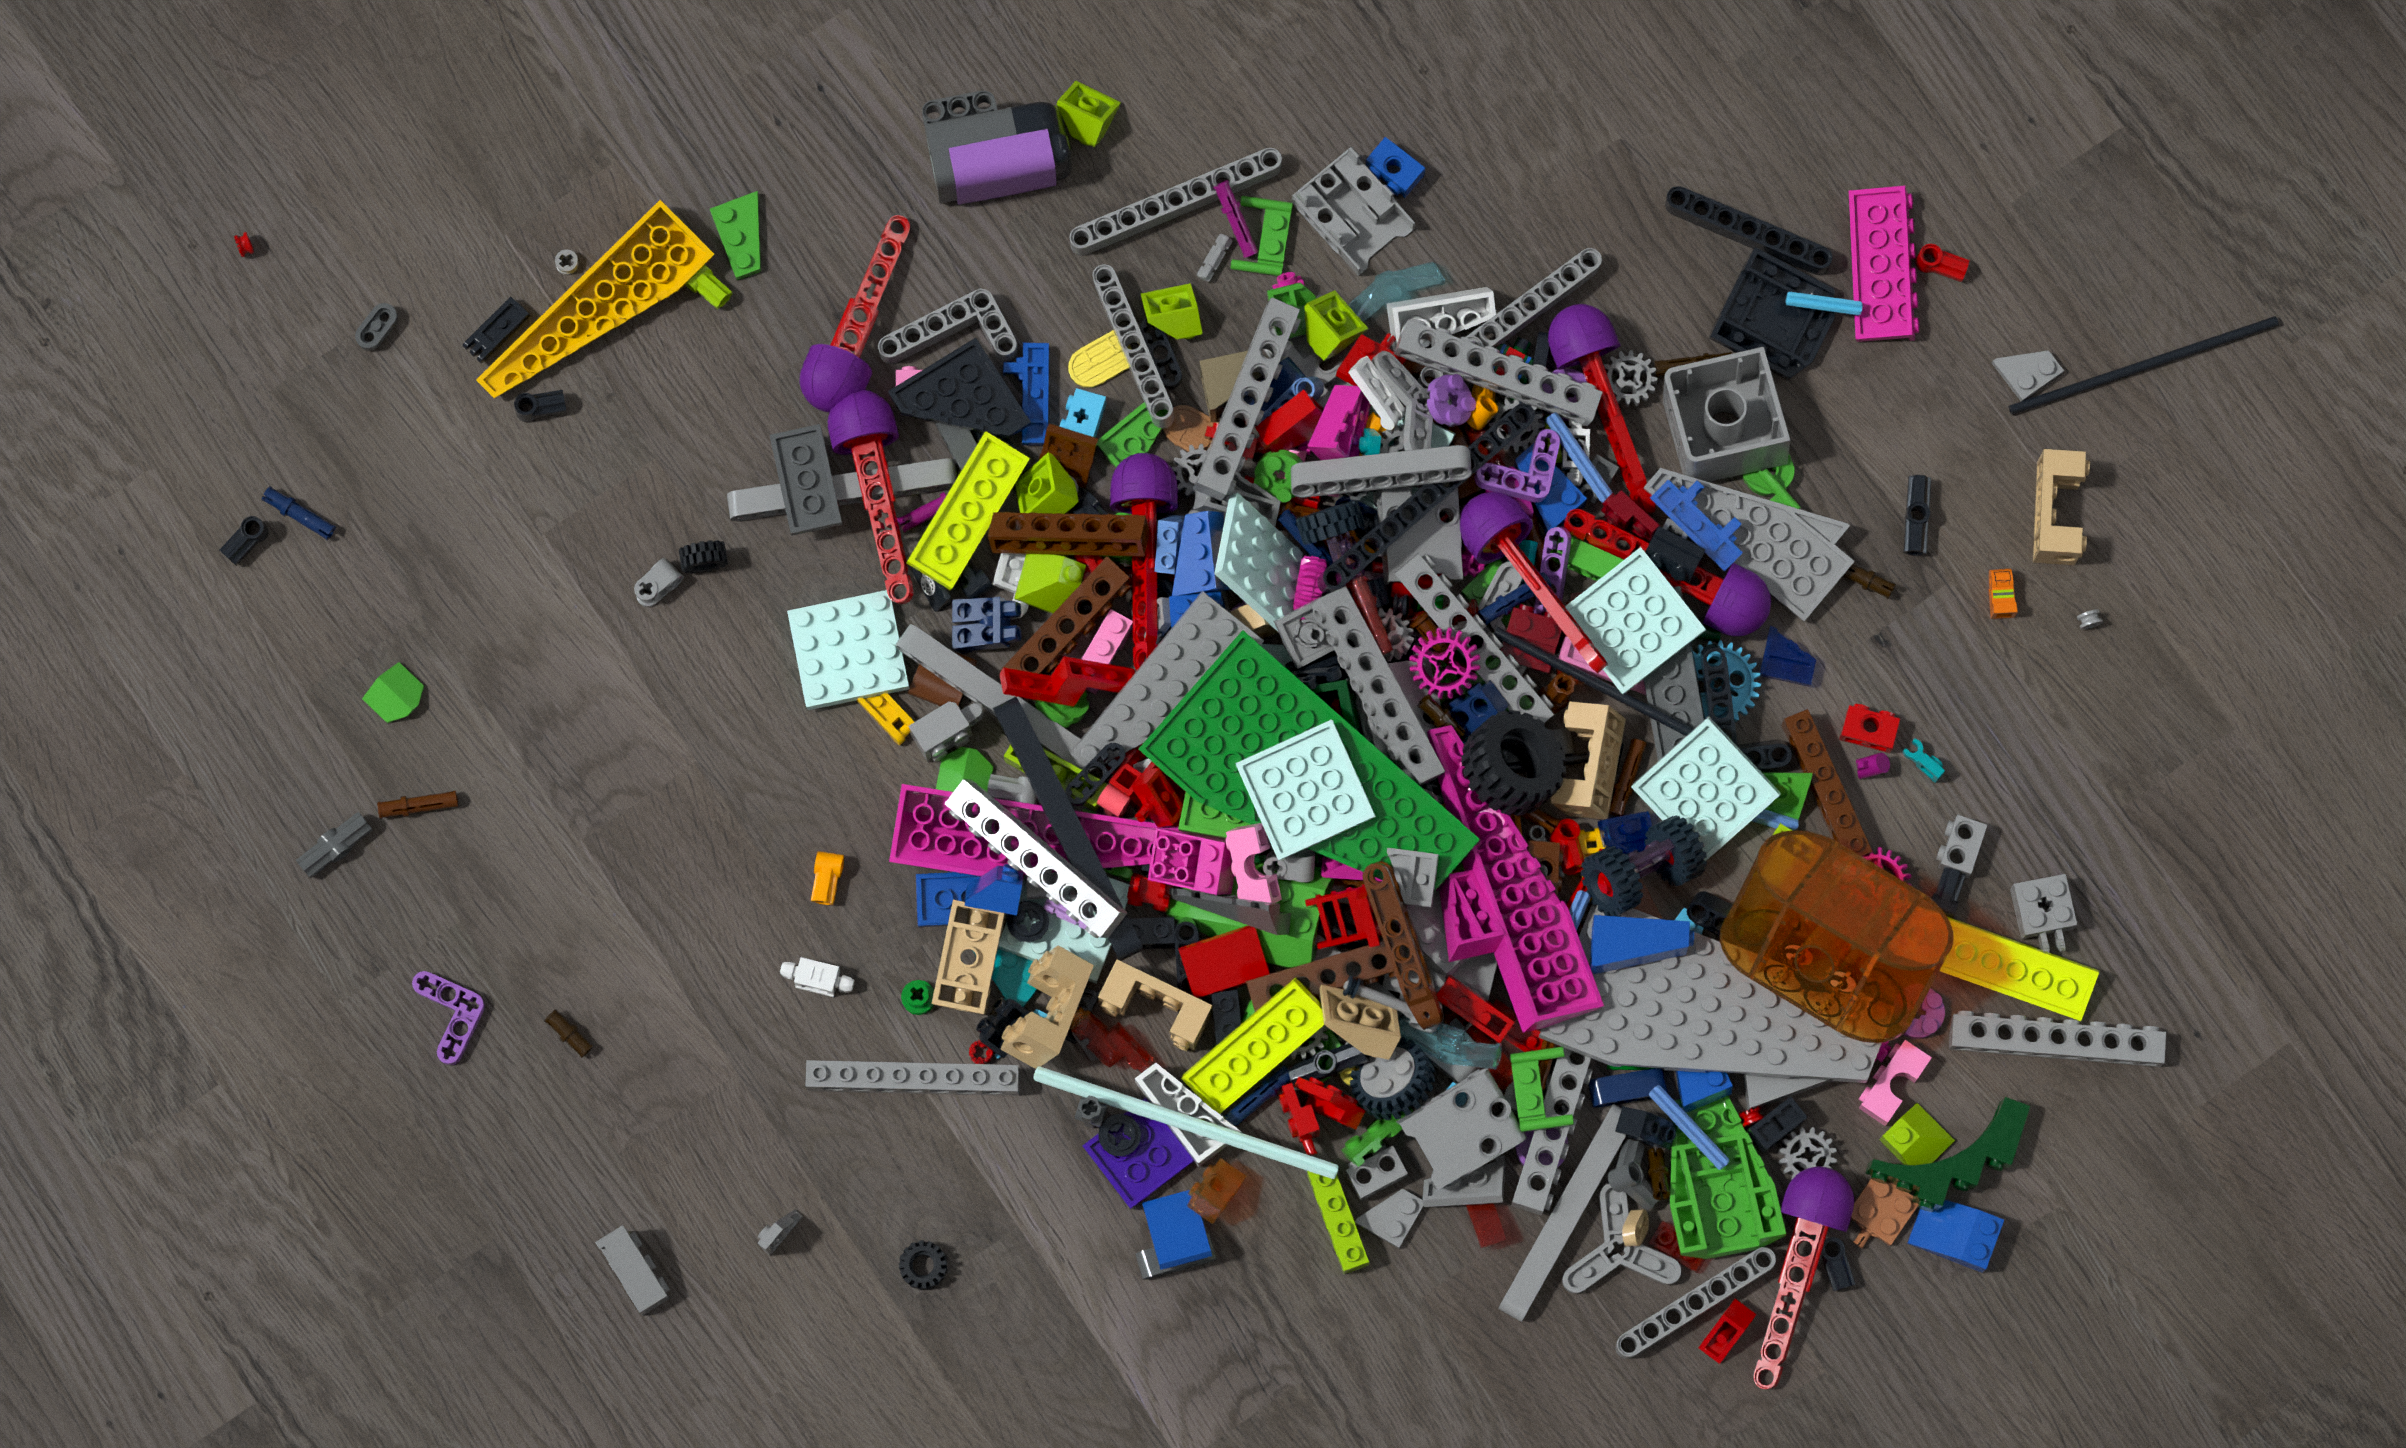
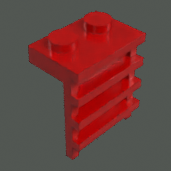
M1362 884V887L1353 889L1349 887L1345 891H1332L1331 894L1323 896L1319 894L1315 895V898L1305 900L1306 907L1317 904L1326 936V941L1317 942L1318 949L1367 938L1370 948L1380 946V936L1382 934L1364 884ZM1348 897L1357 933L1348 935L1338 900ZM1324 902H1333L1342 937L1332 938L1323 905Z

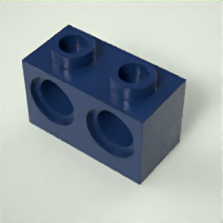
M1491 680L1483 685L1480 682L1475 684L1467 691L1468 695L1465 697L1458 695L1448 703L1450 706L1448 710L1451 712V716L1466 729V732L1461 737L1462 740L1473 733L1489 717L1496 715L1498 712L1505 711L1509 706Z

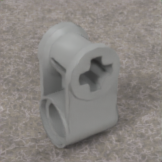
M666 558L659 560L635 584L634 591L637 600L644 607H652L657 604L667 593L675 589L684 578ZM646 589L648 592L651 591L652 594H643L642 591Z
M1271 849L1263 865L1264 873L1266 875L1276 874L1277 879L1294 880L1296 882L1313 881L1315 852L1305 849L1279 861L1274 850Z

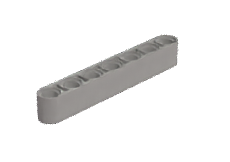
M1106 264L1099 265L1094 269L1092 275L1095 289L1152 422L1158 428H1168L1175 419L1172 403L1114 269ZM1107 276L1111 278L1107 283L1099 282L1102 277ZM1115 298L1121 300L1117 305L1108 304L1110 300ZM1121 321L1130 322L1127 327L1122 328L1118 326ZM1131 343L1140 344V346L1134 350H1130L1127 348ZM1141 365L1149 366V369L1145 372L1137 371V368ZM1151 387L1159 389L1157 393L1152 395L1146 393ZM1159 410L1169 411L1164 417L1156 415Z
M1456 445L1297 463L1291 467V492L1297 497H1313L1465 480L1471 476L1470 450L1466 446Z
M1766 1247L1753 1251L1628 1330L1616 1342L1617 1354L1624 1359L1634 1358L1759 1279L1774 1267L1776 1262L1774 1252ZM1759 1254L1767 1255L1770 1260L1769 1266L1760 1267L1756 1263V1256ZM1737 1268L1744 1269L1747 1272V1280L1743 1282L1737 1281L1733 1275L1734 1270ZM1715 1282L1723 1284L1725 1293L1721 1296L1714 1295L1711 1291V1285ZM1693 1296L1699 1297L1703 1303L1702 1308L1699 1310L1692 1309L1688 1304L1689 1298ZM1676 1311L1680 1315V1322L1677 1324L1669 1323L1666 1319V1313ZM1647 1325L1655 1326L1658 1330L1657 1337H1646L1643 1332L1644 1327ZM1625 1339L1632 1340L1635 1343V1350L1631 1353L1623 1351L1621 1342Z

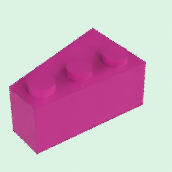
M1334 386L1308 444V448L1320 460L1359 456V439L1363 437V430L1366 428L1371 404L1358 386Z
M1467 870L1450 874L1439 892L1449 962L1495 952L1505 934L1473 871Z

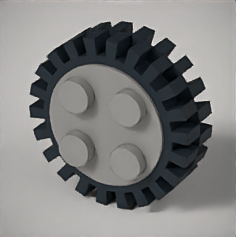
M1402 1037L1389 1060L1369 1056V1062L1356 1066L1355 1068L1358 1071H1351L1350 1076L1354 1079L1350 1080L1352 1094L1363 1109L1376 1119L1383 1117L1385 1120H1391V1115L1395 1119H1400L1401 1111L1406 1116L1410 1115L1412 1112L1409 1107L1413 1105L1416 1110L1420 1108L1421 1105L1418 1100L1426 1101L1428 1099L1424 1091L1432 1092L1433 1086L1430 1082H1435V1076L1433 1075L1435 1071L1430 1059L1418 1044L1416 1045L1410 1039L1407 1042Z

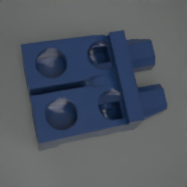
M1002 597L952 600V623L956 624L952 626V649L965 654L976 650L1010 648V643L1021 641L1020 627L1017 625L1010 626V618L1021 616V604L1016 601H1007Z

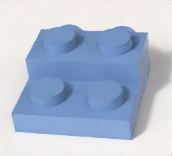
M1174 515L1158 520L1155 572L1176 573L1185 516Z

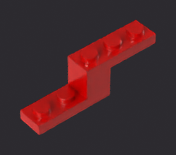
M1064 656L1051 676L1010 668H1003L999 675L1002 691L1005 695L1074 707L1087 687L1119 693L1135 674V669Z
M1449 975L1437 992L1436 996L1439 1002L1500 1043L1505 1038L1523 1052L1541 1049L1543 1039L1539 1038L1541 1029L1523 1033L1515 1011L1498 999L1493 1004L1451 975Z

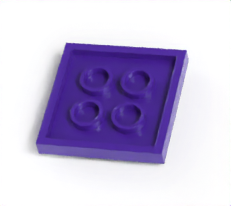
M1127 1111L1124 1115L1132 1117L1139 1125L1141 1131V1140L1134 1152L1124 1157L1112 1156L1102 1148L1098 1134L1082 1146L1131 1210L1192 1164L1194 1160L1166 1124ZM1122 1125L1118 1132L1109 1131V1133L1116 1137L1115 1146H1118L1122 1139H1131L1124 1135V1125Z

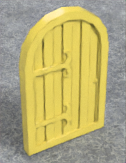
M1113 330L1088 345L1081 347L1072 355L1068 366L1071 379L1083 388H1093L1104 384V382L1129 369Z

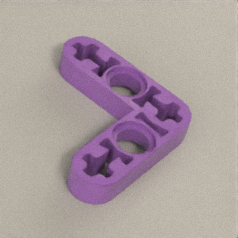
M1551 429L1542 430L1538 434L1534 442L1528 473L1492 463H1485L1476 471L1474 475L1475 483L1485 490L1500 492L1538 503L1543 501L1551 487L1560 445L1558 434ZM1549 438L1551 445L1547 453H1542L1545 447L1544 439ZM1538 460L1546 461L1549 465V470L1545 472L1539 471L1536 468L1535 462ZM1485 471L1490 472L1489 476L1491 478L1489 481L1484 480L1483 474ZM1499 474L1503 475L1499 484H1496ZM1514 477L1518 480L1519 486L1515 489L1509 488L1505 483V479ZM1525 481H1527V488L1525 489V491H1522ZM1535 484L1540 486L1541 492L1539 494L1535 493Z
M419 972L412 981L414 990L419 995L455 1011L437 1049V1056L445 1065H455L460 1061L484 1012L485 1003L482 997L475 992L430 972ZM428 977L430 984L436 987L438 982H441L435 997L432 996L435 992L428 987L421 990V986L418 984L420 980L425 981ZM450 987L455 989L456 996L452 1001L447 1002L442 999L441 994L444 989ZM461 993H465L463 998L469 1002L477 999L478 1009L473 1008L469 1012V1007L461 1002L460 1006L456 1007L461 999ZM458 1022H465L468 1025V1032L463 1036H457L454 1033V1026ZM452 1036L456 1041L462 1042V1044L459 1046L455 1043L453 1051L456 1055L455 1057L450 1056L447 1060L443 1050L451 1048L453 1042L448 1039Z

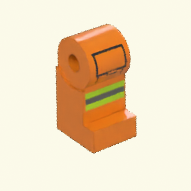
M1989 570L1988 590L1991 619L2014 618L2018 611L2017 603L2015 602L2012 570Z

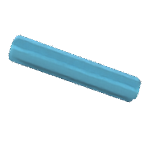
M1788 292L1786 295V305L1853 315H1861L1863 307L1861 301L1797 292Z

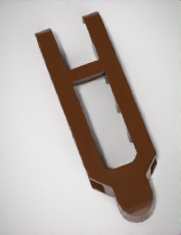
M1384 861L1372 863L1363 871V882L1402 995L1420 1027L1426 1030L1439 1025L1443 1019L1434 983L1407 905L1404 904L1392 865ZM1376 869L1381 870L1384 878L1382 882H1378L1374 877ZM1393 920H1397L1401 924V931L1399 933L1395 932L1392 928ZM1402 945L1409 948V958L1401 954L1400 948ZM1411 970L1418 974V983L1410 980L1409 973ZM1425 1012L1429 1013V1018L1425 1016Z

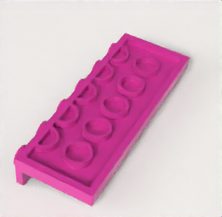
M1905 186L1849 190L1854 301H1861L1863 304L1861 315H1854L1855 338L1857 342L1909 338L1910 341H1915V333H1919L1918 317L1914 318V308H1918L1917 292L1913 293L1912 284L1917 283L1916 268H1912L1911 259L1916 258L1915 244L1910 243V234H1914V220L1909 218V209H1913L1912 193L1908 194Z

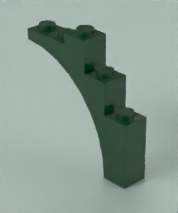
M2005 1097L1999 1102L1991 1122L1981 1136L1958 1154L1935 1163L1920 1165L1891 1164L1873 1159L1868 1163L1865 1174L1871 1175V1179L1878 1183L1886 1184V1182L1895 1184L1896 1188L1900 1191L1907 1193L1914 1191L1912 1202L1917 1203L1920 1209L1928 1212L1937 1211L1943 1206L1950 1183H1953V1187L1961 1191L1972 1190L1978 1185L1985 1162L1988 1163L1987 1166L1997 1171L2006 1170L2012 1165L2030 1106Z

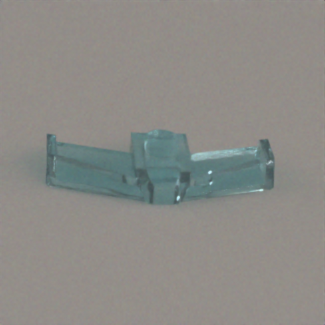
M1434 262L1394 272L1387 270L1377 275L1375 281L1349 303L1348 306L1365 323L1383 305L1387 309V303L1411 300L1412 298L1408 292L1439 284L1443 285L1445 284V279Z
M1404 1014L1399 1018L1400 1036L1405 1038L1407 1042L1409 1039L1414 1041L1425 1053L1439 1059L1441 1062L1450 1065L1497 1069L1501 1059V1043L1492 1045L1466 1042L1465 1030L1442 1023L1439 1024L1436 1032L1428 1033L1410 1026V1019Z

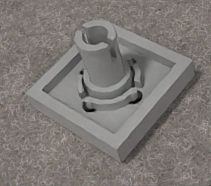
M1319 598L1273 621L1296 668H1300L1334 650L1333 646L1326 640L1324 629L1313 615L1311 606ZM1302 617L1305 618V619H1302V620H1301V622L1304 623L1303 625H1301V624L1299 623V620H1300V618H1302ZM1295 635H1298V636H1299V638H1298V637L1295 638V640L1298 641V642H1294V640H1293V638H1294Z

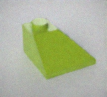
M1075 81L1059 98L1056 105L1071 136L1078 139L1084 145L1095 147L1104 137L1121 102Z
M1191 283L1141 293L1148 323L1176 339H1191L1196 335L1202 334L1198 307Z
M1335 290L1308 302L1304 306L1307 342L1323 361L1340 353L1368 329Z
M1049 452L1017 479L1015 483L1020 513L1065 514L1079 502L1075 482L1054 455Z
M1026 554L1014 599L1053 614L1080 586L1086 565L1054 554Z
M1918 1103L1906 1112L1879 1139L1904 1165L1933 1163L1955 1141Z

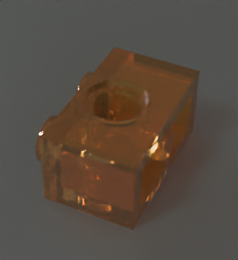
M1220 1158L1215 1166L1210 1164L1204 1171L1202 1183L1196 1181L1188 1193L1191 1199L1187 1207L1214 1224L1240 1190L1247 1176Z

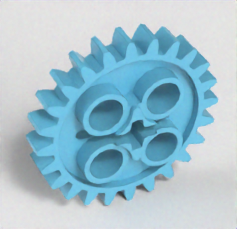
M1719 641L1718 646L1722 648L1727 657L1729 677L1731 674H1739L1743 679L1742 685L1735 686L1730 682L1731 691H1735L1738 694L1737 697L1731 694L1734 720L1737 722L1739 720L1738 712L1746 716L1748 712L1745 706L1749 708L1754 707L1755 704L1750 698L1757 699L1759 697V694L1753 691V689L1761 687L1760 683L1754 682V679H1757L1760 673H1752L1757 664L1747 663L1751 655L1748 654L1742 657L1740 655L1742 647L1735 652L1732 650L1733 643H1730L1727 648H1723L1722 641ZM1700 644L1697 647L1698 654L1694 651L1693 654L1698 681L1704 682L1703 675L1698 673V670H1702L1701 651L1704 648ZM1717 651L1710 652L1707 656V662L1711 659L1719 661L1720 653ZM1711 680L1710 687L1712 689H1717L1713 686L1715 682ZM1704 692L1701 693V699L1703 704L1704 716L1706 719L1708 717L1706 696ZM1716 704L1713 712L1716 715H1721L1725 713L1727 707H1719Z

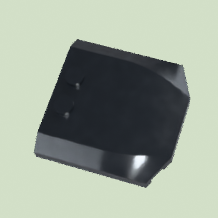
M1754 247L1708 338L1735 353L1764 347L1770 371L1789 380L1813 362L1835 318V312L1786 305L1787 293L1797 292L1833 298L1835 289Z

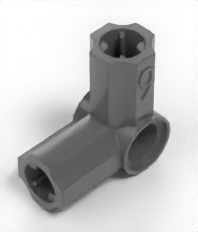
M1628 1139L1622 1143L1617 1167L1608 1174L1609 1184L1614 1191H1625L1642 1208L1649 1210L1659 1200L1654 1199L1652 1185L1644 1178L1641 1168L1645 1146L1640 1141Z

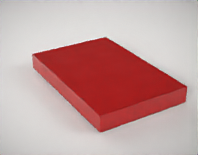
M1249 925L1178 948L1192 995L1196 998L1270 974L1256 928Z

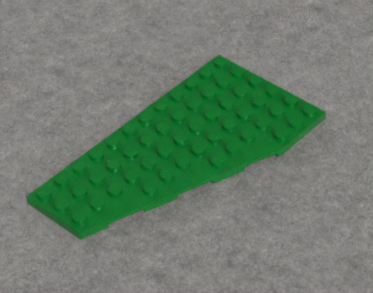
M1244 630L1240 632L1138 749L1197 802L1252 825L1261 823V820L1235 763L1329 720H1333L1376 817L1308 849L1362 872L1368 865L1380 861L1388 862L1392 865L1387 854V848L1439 854L1435 892L1481 840ZM1376 869L1374 877L1383 880L1382 871Z

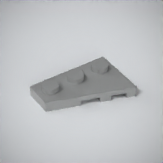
M1505 1157L1495 1158L1496 1162L1483 1165L1439 1190L1433 1187L1434 1183L1431 1178L1424 1180V1207L1502 1203L1504 1199Z

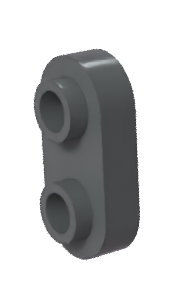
M388 303L376 305L359 326L355 338L362 349L366 351L377 349L395 327L398 321V314L392 305ZM383 315L390 316L386 322L381 321V317ZM368 335L374 336L371 342L365 341Z

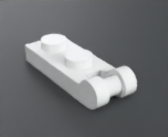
M1365 356L1359 359L1348 373L1381 417L1382 427L1386 430H1392L1398 421L1405 416L1406 410L1369 357Z

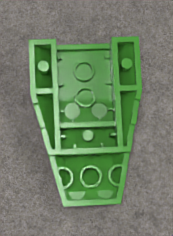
M1254 863L1258 872L1266 875L1263 870L1264 863ZM1315 866L1314 879L1310 882L1278 879L1282 900L1276 903L1280 904V912L1291 913L1290 932L1286 935H1275L1256 928L1267 964L1292 968L1315 961L1318 949L1315 945V939L1321 918L1317 904L1306 907L1305 900L1315 898V895L1319 894L1321 896L1331 894L1335 878H1323L1321 867ZM1234 876L1232 893L1228 895L1237 896L1238 884ZM1174 886V887H1173V888L1187 889V888L1178 887V886ZM1174 899L1170 900L1168 911L1166 912L1167 916L1174 917L1177 921L1185 917L1195 920L1199 931L1209 937L1248 926Z
M1729 1096L1687 1112L1686 1114L1730 1161L1723 1169H1717L1677 1126L1676 1136L1672 1143L1670 1209L1681 1255L1710 1259L1757 1250L1786 1236L1775 1184L1771 1176L1768 1175L1760 1155L1758 1156L1749 1134L1746 1133ZM1681 1099L1674 1100L1681 1107Z

